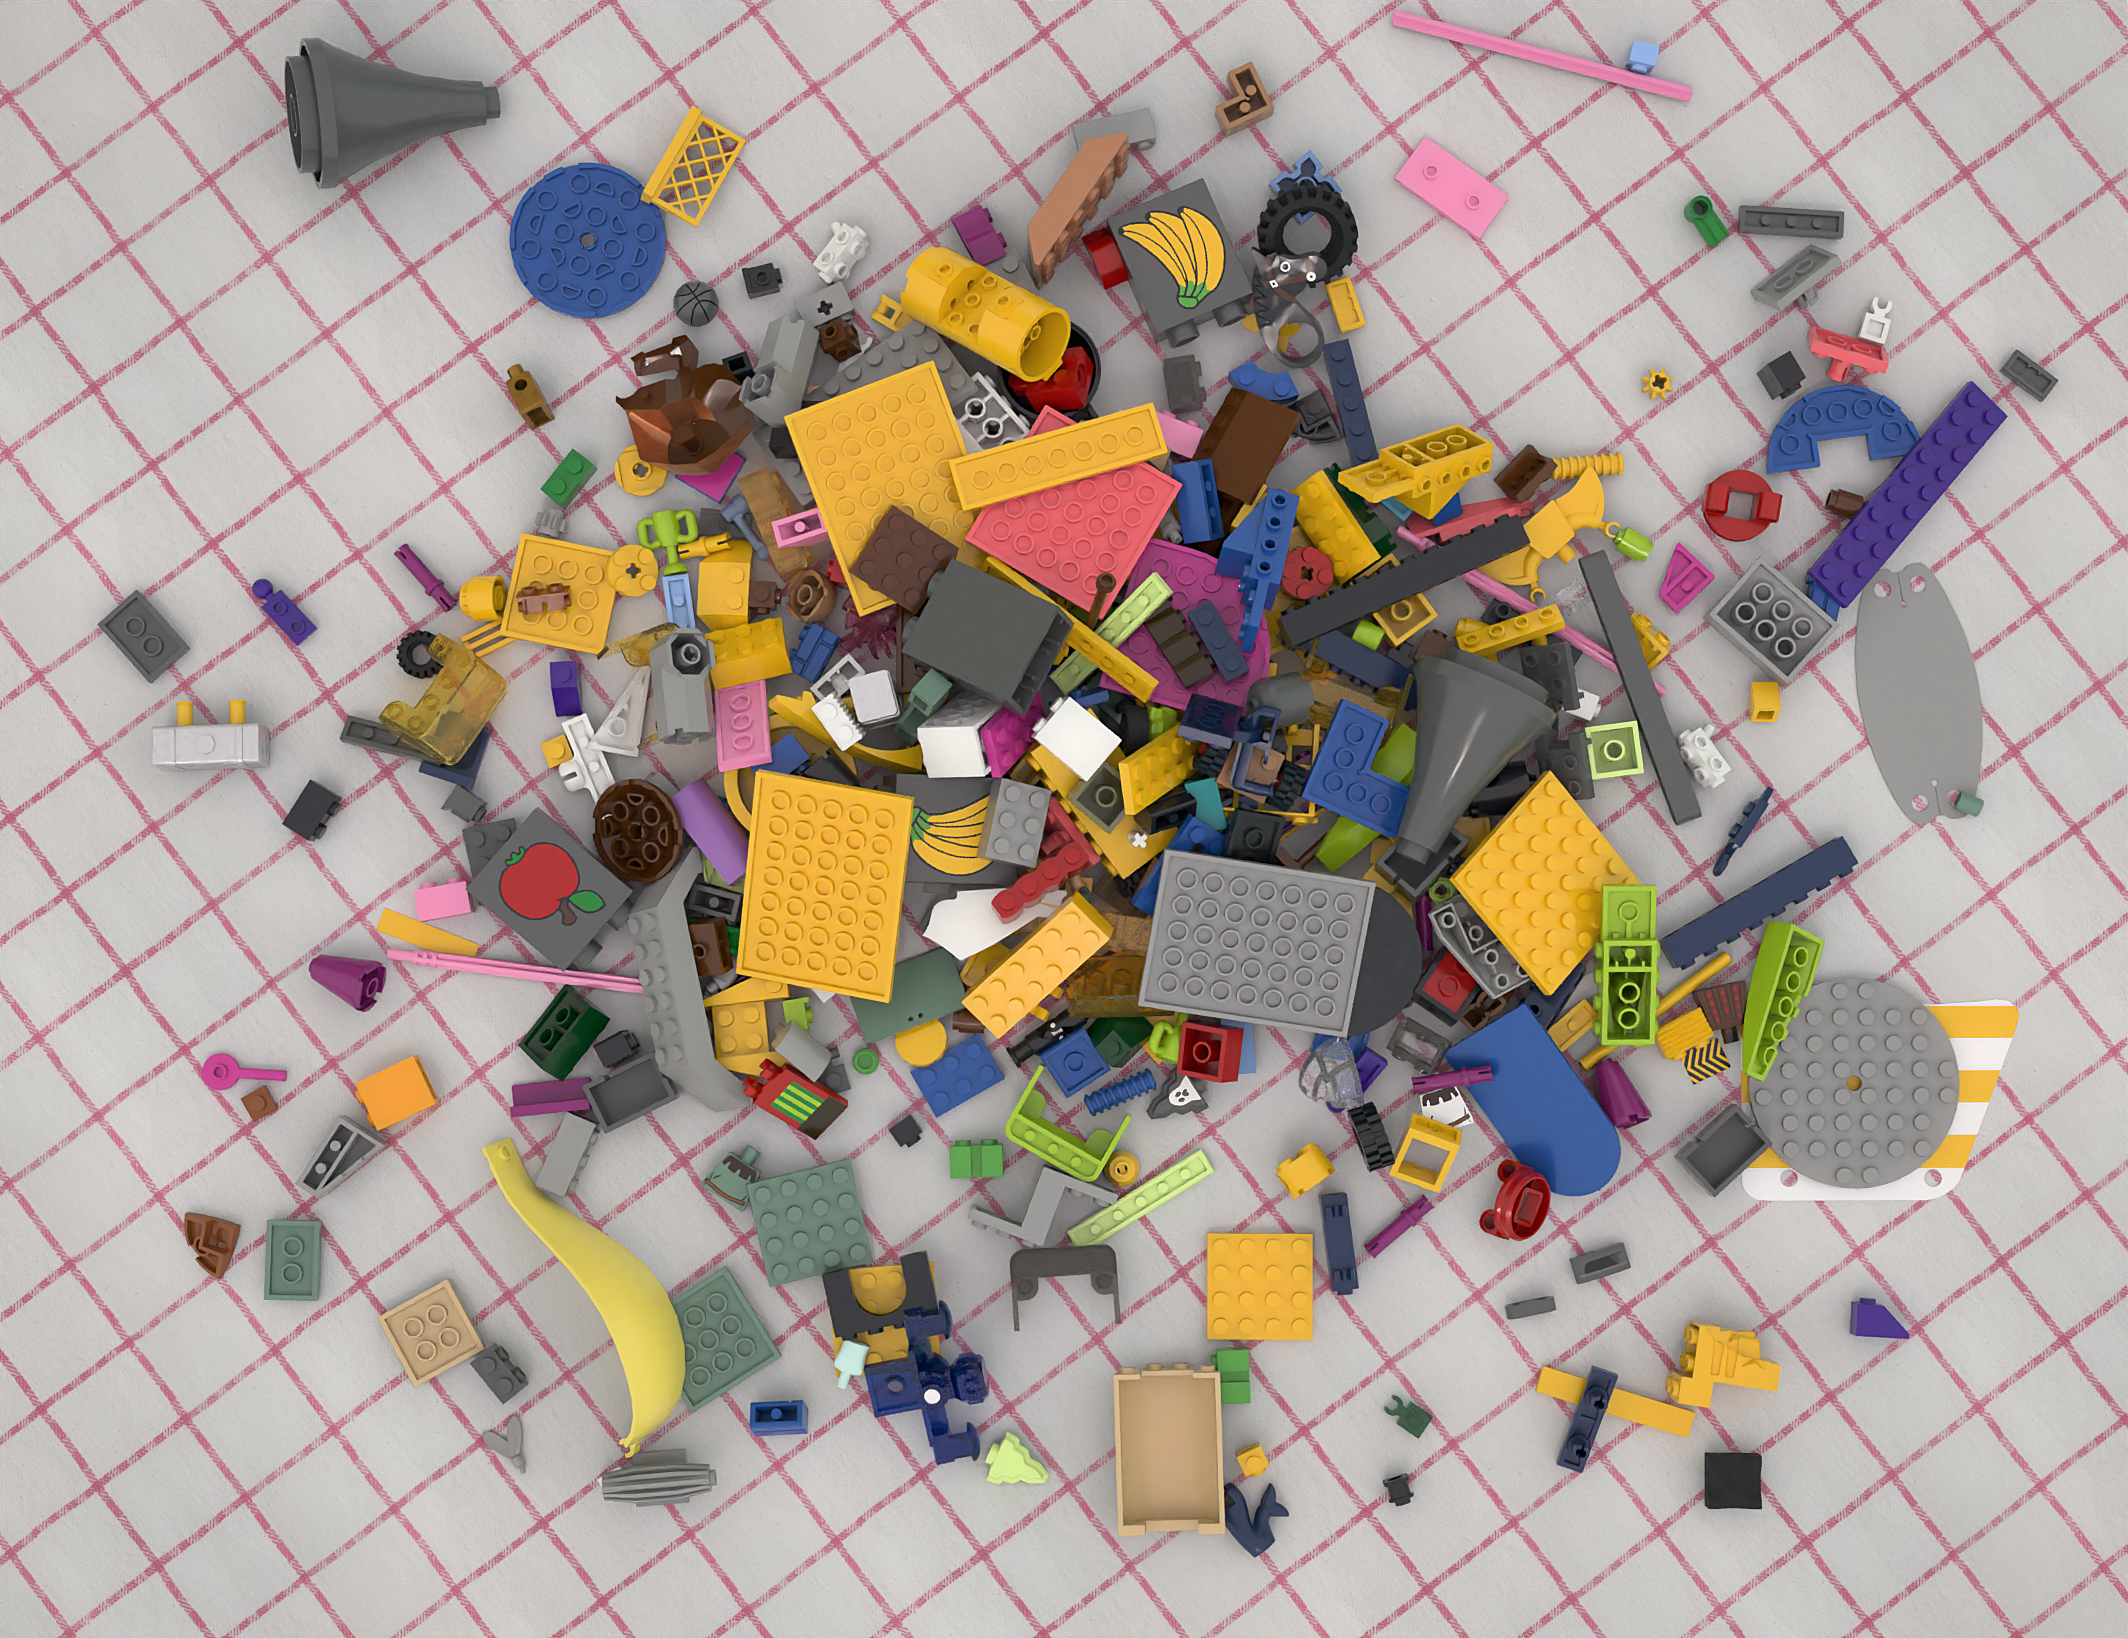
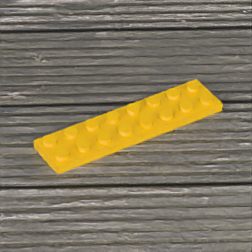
M1152 402L952 459L948 462L963 513L1165 456L1168 454Z

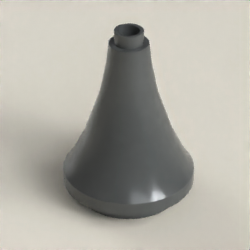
M302 38L299 56H286L285 99L294 161L299 174H313L318 189L335 188L346 178L373 162L425 139L461 129L486 125L487 119L500 117L498 89L496 86L484 87L482 81L452 80L414 74L363 59L332 46L320 38Z
M1443 646L1438 657L1420 655L1414 668L1417 697V729L1413 775L1405 810L1396 835L1401 839L1396 853L1423 865H1426L1430 853L1437 854L1453 827L1480 792L1514 757L1537 738L1551 731L1557 714L1545 705L1549 692L1538 683L1487 658L1450 646Z

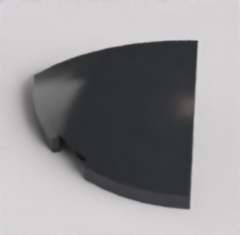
M1321 389L1287 406V408L1302 415L1291 434L1292 437L1297 438L1300 436L1310 439V443L1314 444L1331 443L1343 438Z

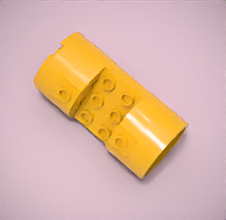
M944 245L943 247L936 248L931 246L925 249L910 265L905 275L909 278L905 291L900 293L902 309L909 317L1028 382L1040 379L1047 381L1063 363L1061 357L1066 350L1071 330L1070 318L1064 309L1023 287L990 272L984 266Z

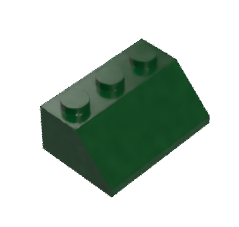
M565 984L518 1046L542 1070L563 1082L611 1019L569 984Z

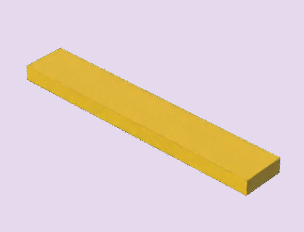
M1542 1365L1535 1391L1578 1404L1587 1379ZM1615 1387L1605 1411L1607 1414L1686 1438L1689 1436L1695 1416L1693 1411Z

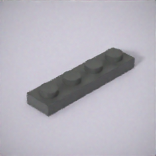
M1741 205L1739 207L1738 233L1825 239L1843 238L1844 211Z
M350 715L347 717L340 736V740L343 743L437 766L441 765L449 743L445 738Z

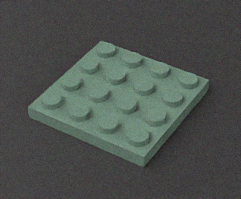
M849 1158L746 1183L770 1287L873 1262Z
M727 1266L670 1301L678 1317L685 1345L686 1373L681 1398L691 1414L782 1356Z

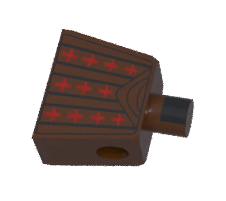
M1739 980L1693 991L1692 996L1697 1007L1702 1009L1712 1031L1721 1030L1724 1044L1740 1041L1736 1026L1744 1024L1747 1003L1746 981Z

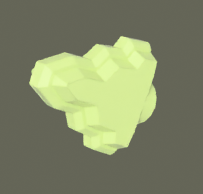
M1008 1431L1000 1445L992 1443L985 1459V1463L990 1464L986 1481L998 1485L1002 1481L1014 1484L1019 1480L1030 1484L1045 1483L1049 1475L1040 1462L1030 1458L1029 1450L1019 1444V1437Z

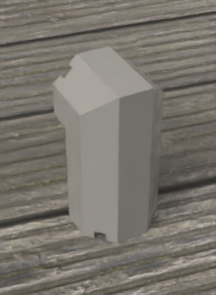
M781 317L769 322L758 365L753 369L756 374L752 379L748 376L742 384L739 400L744 403L746 408L773 428H787L783 416L801 410L802 402L806 399L820 346V332L804 320L798 319L797 323L790 322L791 318Z
M677 628L655 641L649 652L658 738L664 744L686 745L691 744L692 740L698 737L699 742H703L716 736L709 671L716 665L714 644L709 639L705 640L701 636L703 633L698 628Z

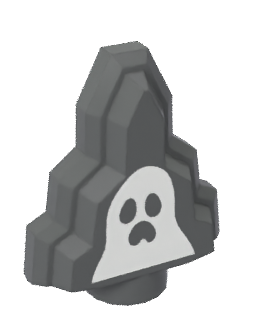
M1176 1066L1170 1071V1078L1162 1084V1093L1156 1096L1146 1110L1147 1114L1151 1119L1166 1118L1174 1112L1184 1115L1193 1111L1197 1114L1209 1108L1202 1093L1207 1091L1202 1080L1176 1074Z

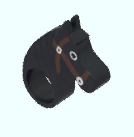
M1251 247V253L1256 263L1252 279L1254 312L1263 341L1270 352L1284 365L1291 368L1308 367L1320 358L1324 350V334L1319 321L1295 299V296L1304 290L1307 282L1318 281L1326 275L1327 266L1323 255L1315 251L1289 256L1278 252L1276 248L1263 253L1256 247ZM1303 322L1315 329L1318 334V342L1310 354L1304 357H1291L1279 348L1277 343L1280 334L1279 330L1286 323Z

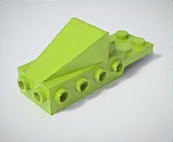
M1602 884L1601 935H1599V942L1594 944L1593 954L1595 967L1593 974L1594 984H1598L1597 994L1593 995V1008L1597 1010V1020H1593L1592 1031L1593 1036H1596L1601 1045L1605 1047L1615 1048L1620 1045L1646 1047V1045H1655V1035H1658V1020H1655L1656 1010L1659 1008L1656 984H1659L1660 972L1659 968H1657V958L1660 957V943L1655 938L1657 886L1655 884Z

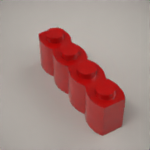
M1078 841L1067 844L1058 852L1056 857L1043 861L1036 868L1035 872L1025 874L1019 878L1013 888L999 892L991 902L992 910L1003 924L1013 922L1020 917L1024 909L1034 907L1040 903L1046 893H1051L1061 888L1067 881V878L1081 874L1089 864L1088 854Z

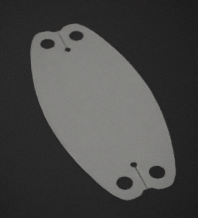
M1921 563L1911 564L1898 573H1893L1888 569H1879L1863 588L1858 614L1855 649L1858 699L1872 752L1894 799L1915 824H1926L1932 822L1935 816L1946 815L1950 819L1965 817L1968 813L1954 808L1948 802L1947 795L1951 790L1957 789L1975 796L1981 764V699L1977 674L1966 636L1945 591L1934 574ZM1915 576L1922 577L1926 582L1925 589L1920 593L1914 592L1910 588V581ZM1886 582L1889 584L1891 592L1888 597L1879 598L1875 594L1874 588L1877 583ZM1902 599L1907 604L1905 608L1900 606ZM1937 780V786H1933L1931 781ZM1923 795L1927 798L1928 806L1924 811H1916L1912 807V799L1915 796Z

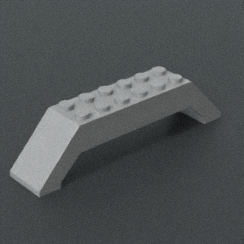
M697 846L681 850L678 861L669 873L654 882L646 884L630 910L628 919L629 930L632 933L634 943V955L637 959L640 973L639 980L645 998L644 1005L650 1022V1034L653 1037L655 1047V1059L658 1063L659 1071L713 1111L721 1112L751 1106L750 1097L743 1093L746 1088L743 1085L745 1080L740 1081L715 1060L683 905V901L697 874L704 872L699 847Z

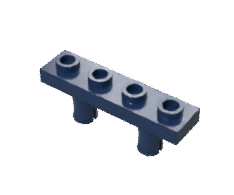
M1594 1365L1591 1366L1557 1457V1465L1579 1473L1583 1472L1617 1382V1373Z

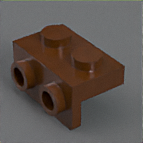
M1528 444L1494 478V482L1508 498L1523 503L1533 496L1534 490L1541 483L1547 481L1552 476L1553 471L1558 465L1553 459L1540 455L1533 445Z

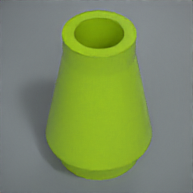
M1439 878L1429 889V895L1433 901L1440 903L1455 895V886L1449 879ZM1439 885L1446 887L1445 892L1442 894L1436 892Z

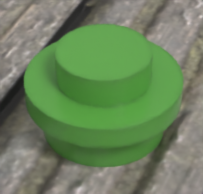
M869 1048L858 1050L853 1057V1066L861 1074H871L879 1065L878 1055Z

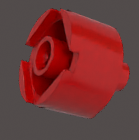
M1302 547L1289 551L1285 559L1279 586L1280 590L1287 597L1300 601L1309 600L1316 596L1320 597L1328 590L1334 578L1330 560L1323 552L1313 547ZM1301 569H1307L1309 571V573L1307 574L1308 579L1300 578V575L1302 574Z

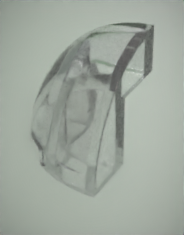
M1333 1037L1318 1046L1308 1056L1300 1070L1298 1082L1301 1091L1315 1102H1318L1319 1099L1331 1102L1334 1108H1356L1365 1105L1358 1070L1347 1039L1345 1037Z

